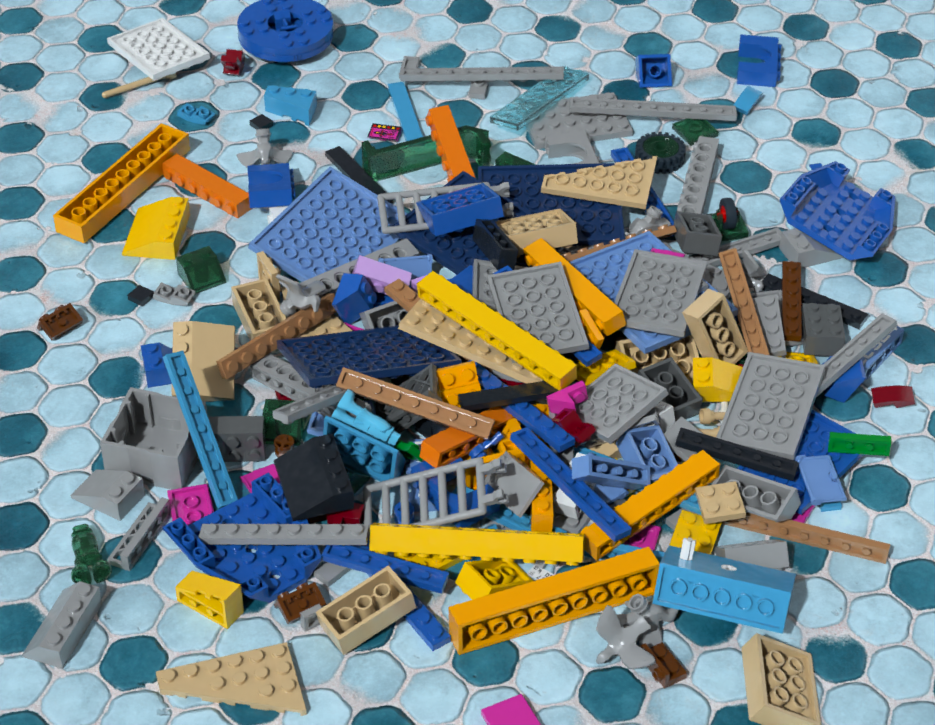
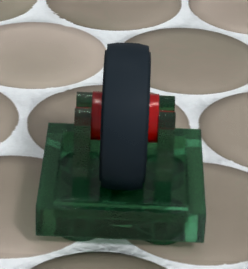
M722 198L716 213L706 214L712 216L722 235L721 241L748 237L749 231L732 198Z

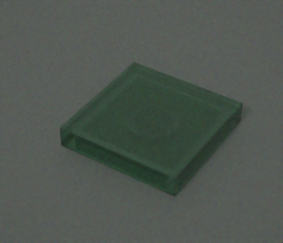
M687 118L672 124V129L690 146L694 145V142H698L699 136L715 138L719 134V131L706 119L693 120Z

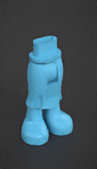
M348 389L339 401L331 418L394 448L401 434L394 431L395 428H391V425L386 420L371 413L365 407L362 408L354 402L355 393ZM346 411L356 415V418L349 415Z

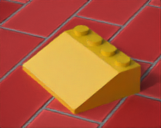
M169 197L139 207L123 248L122 256L175 260L190 217L189 199Z

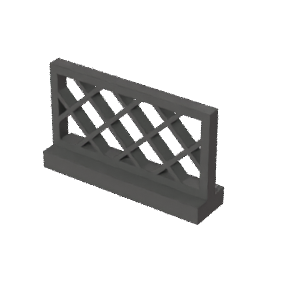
M430 364L399 385V387L408 390L414 385L411 391L417 393L423 384L419 394L442 401L437 396V375L434 364ZM376 401V415L386 420L391 425V428L394 427V431L399 434L423 418L388 405L383 409L384 404Z

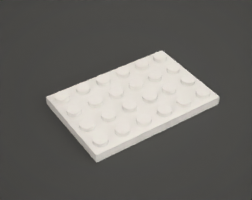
M164 18L107 38L108 44L152 80H159L164 76L175 74L177 71L188 69L195 64H200L210 59L208 51Z

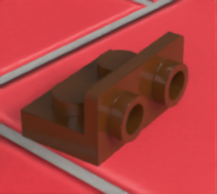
M71 303L65 306L60 305L53 313L44 314L40 317L37 329L39 331L43 329L52 341L82 324L83 319Z
M305 582L296 587V591L292 593L286 591L278 595V599L274 604L276 609H280L287 625L300 619L301 612L317 604H320L321 607L327 605L315 582L311 584Z
M663 642L651 648L646 643L641 645L642 649L654 656L655 663L647 666V668L651 671L654 680L659 682L664 689L687 678L686 670Z

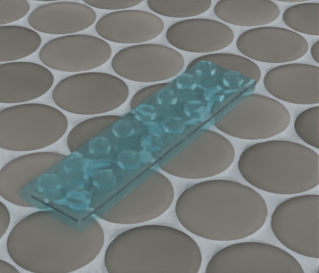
M564 66V79L559 81H540L491 115L490 123L520 130L588 81L589 73Z

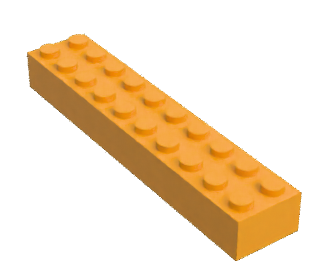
M159 124L53 215L56 232L81 243L87 242L163 175V162L175 154L183 157L190 151L189 134L165 124Z
M648 546L448 607L451 641L458 655L603 611L607 605L612 607L623 605L635 594H641L645 597L652 596L655 592L660 563Z

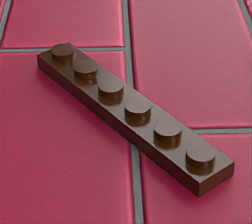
M782 261V327L785 341L801 342V262Z

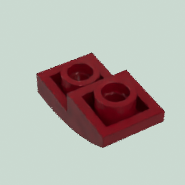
M892 385L871 388L875 408L892 404L896 408L915 404L912 386Z

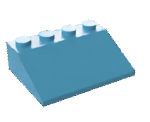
M327 415L325 416L323 435L333 433L345 465L380 482L400 477L404 471L405 458L399 450Z

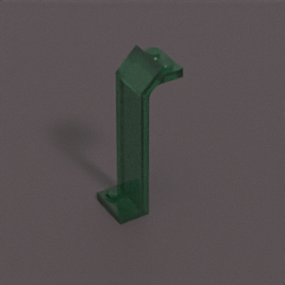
M467 125L458 127L457 129L468 158L474 159L479 166H489L491 162L489 130ZM431 135L380 149H375L368 140L362 142V169L375 182L442 164V158L437 154V145L432 140Z

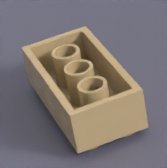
M267 278L231 287L234 308L250 341L286 319L280 310V304Z
M707 289L682 312L702 358L713 357L736 364L748 352L724 294Z
M388 565L316 611V615L321 628L344 655L415 609L416 605L412 592Z

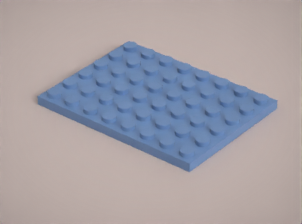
M330 166L249 243L248 249L256 254L264 251L266 256L272 259L275 266L303 282L356 260L359 255L365 256L399 242L401 238L394 233H382L377 200L378 195ZM385 200L389 227L399 221L397 207Z
M648 231L569 263L614 303L634 249L651 252L652 248L672 250ZM708 283V289L718 292ZM705 291L699 293L697 298L701 296ZM727 300L733 317L737 316L738 309ZM688 326L684 337L628 327L619 329L644 354L692 335Z

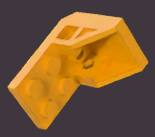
M516 418L509 419L502 431L504 438L497 443L500 453L481 457L484 460V464L499 458L507 451L529 466V458L510 440L511 433L522 429ZM476 467L465 469L466 487L473 490L477 489Z

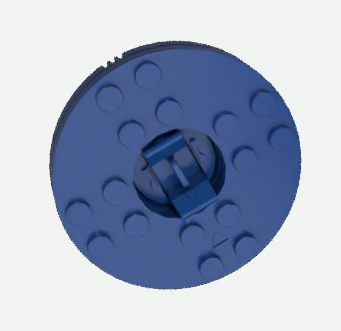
M259 0L246 7L237 20L238 40L241 46L251 55L268 61L295 62L313 57L324 51L333 39V17L325 6L314 0Z

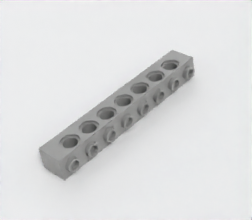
M699 136L698 142H694L693 152L691 153L688 165L689 173H686L677 211L703 214L718 153L719 139Z
M406 238L364 257L378 261L379 258L419 256V252ZM357 259L299 283V285L305 288L310 283L319 280L326 287V290L317 294L320 298L328 293H334L335 295L343 273L353 274ZM287 291L286 299H289L290 297Z
M271 354L250 365L254 380L294 401L332 386L323 385L321 388L309 387L290 363ZM354 396V402L356 404H358L362 408L365 407L368 411L372 413V408L369 403L364 402ZM339 402L336 405L323 408L322 411L317 413L331 417ZM346 411L349 415L356 418V415Z

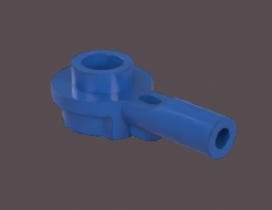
M498 431L488 441L485 440L469 452L471 459L487 456V451L504 438L503 434Z

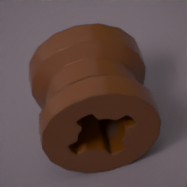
M282 434L275 438L276 457H280L294 449V439L292 436Z

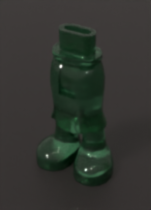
M88 524L74 526L71 534V545L75 555L74 564L76 566L71 571L72 581L74 583L80 581L91 584L92 578L88 566H92V573L96 583L105 581L112 574V568L107 560H102L93 530L89 528Z

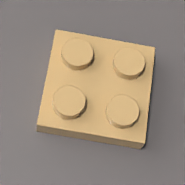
M264 251L258 252L259 280L267 278L277 300L280 301L282 288L279 279L276 278L277 274L281 275L280 271L274 267L272 259L267 257Z
M736 481L695 488V495L704 524L746 518V511Z

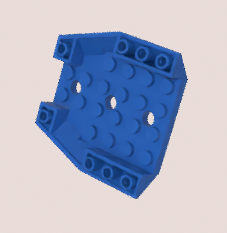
M837 161L801 174L780 198L788 224L848 260L873 257L893 230L896 196L880 188L872 197L868 192L862 191L853 183L845 180L850 169Z
M269 472L251 481L252 493L192 524L187 525L180 517L163 526V530L196 568L210 576L241 584L242 594L251 599L268 603L278 599V595L286 591L290 592L305 583L322 560L317 545H205L199 539L202 524H309L307 519L292 521L282 487ZM250 549L256 550V552H254V553L246 552V551H248V550H250ZM273 575H278V576H280V578H278V579H274V578H270V577L273 576Z

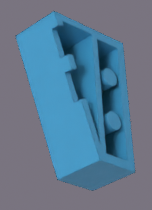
M268 85L264 93L265 111L281 117L286 115L295 122L300 120L305 122V125L310 126L317 109L316 91Z

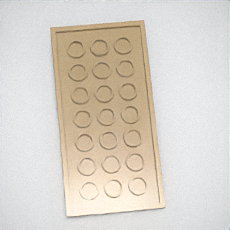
M422 299L399 322L398 329L523 383L544 381L520 364H512L511 358Z

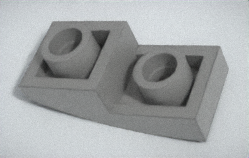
M161 282L153 294V299L171 305L186 306L190 303L196 291L182 285L174 288Z

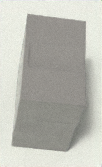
M132 387L128 390L116 418L110 423L100 442L105 470H125L143 478V484L171 490L185 487L199 458L177 397ZM202 401L207 414L206 401Z

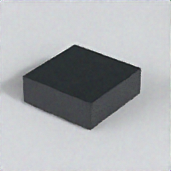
M263 114L249 120L250 126L254 129H268L273 126V121Z
M138 285L127 295L128 300L144 306L153 298L154 291Z

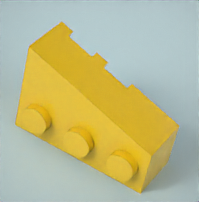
M191 571L175 586L177 601L226 629L244 613L241 584Z

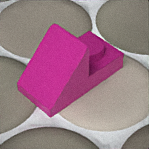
M577 382L546 396L549 411L556 414L560 413L564 408L576 411V404L588 400L584 382Z

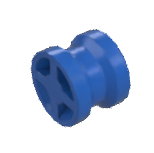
M401 502L397 503L394 507L395 524H402ZM409 502L410 524L415 522V507Z

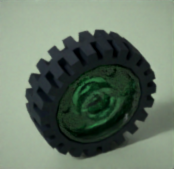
M659 131L658 134L652 132L651 135L647 133L636 142L635 159L640 158L642 161L652 159V156H657L655 174H659V172L666 174V171L672 173L673 170L677 171L678 168L684 165L686 145L683 140H680V137L675 138L674 134L669 135L668 132H665V134Z

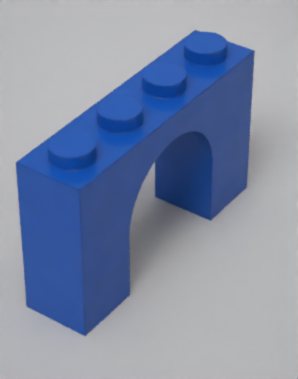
M740 34L738 57L758 58L765 62H739L737 84L776 87V81H780L781 44H778L779 37Z
M289 163L247 166L250 208L289 206L292 203V199H296L293 169H289Z
M459 457L458 459L449 464L463 461V459ZM423 461L411 467V474L433 469L434 467ZM457 471L446 474V482L457 478ZM438 476L427 478L428 500L439 511ZM419 481L411 482L412 486L419 490ZM489 484L485 485L486 494L495 491ZM477 489L466 493L467 510L478 508ZM447 491L448 515L458 513L459 508L458 494ZM500 504L487 506L485 515L451 524H454L456 527H468L500 511Z

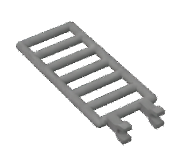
M481 182L499 196L510 197L509 182L501 183L498 186H490L489 182ZM481 183L379 194L377 200L382 233L392 234L428 230L429 228L426 222L424 223V218L416 202L421 201L420 196L431 195L432 198L438 196V194L450 193ZM413 197L417 223L406 225L403 198ZM396 199L399 225L388 227L385 200ZM513 202L504 204L502 206L504 216L514 217Z
M477 457L365 485L363 487L364 524H369L370 530V525L372 524L371 492L382 490L383 523H391L390 488L399 485L401 523L410 524L408 483L419 481L421 522L410 525L440 526L485 515L487 506L509 503L508 494H503L502 489L495 490L490 494H486L485 475L507 472V466L505 463H501L500 458L484 464L483 458ZM476 467L478 508L467 510L465 469ZM457 471L459 512L448 515L446 474ZM438 476L440 517L429 519L427 478Z

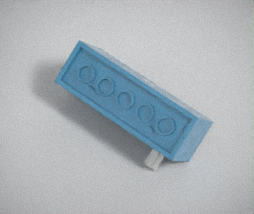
M689 537L683 538L681 548L668 546L660 562L652 604L783 634L796 574L694 551L696 540H692L693 538Z

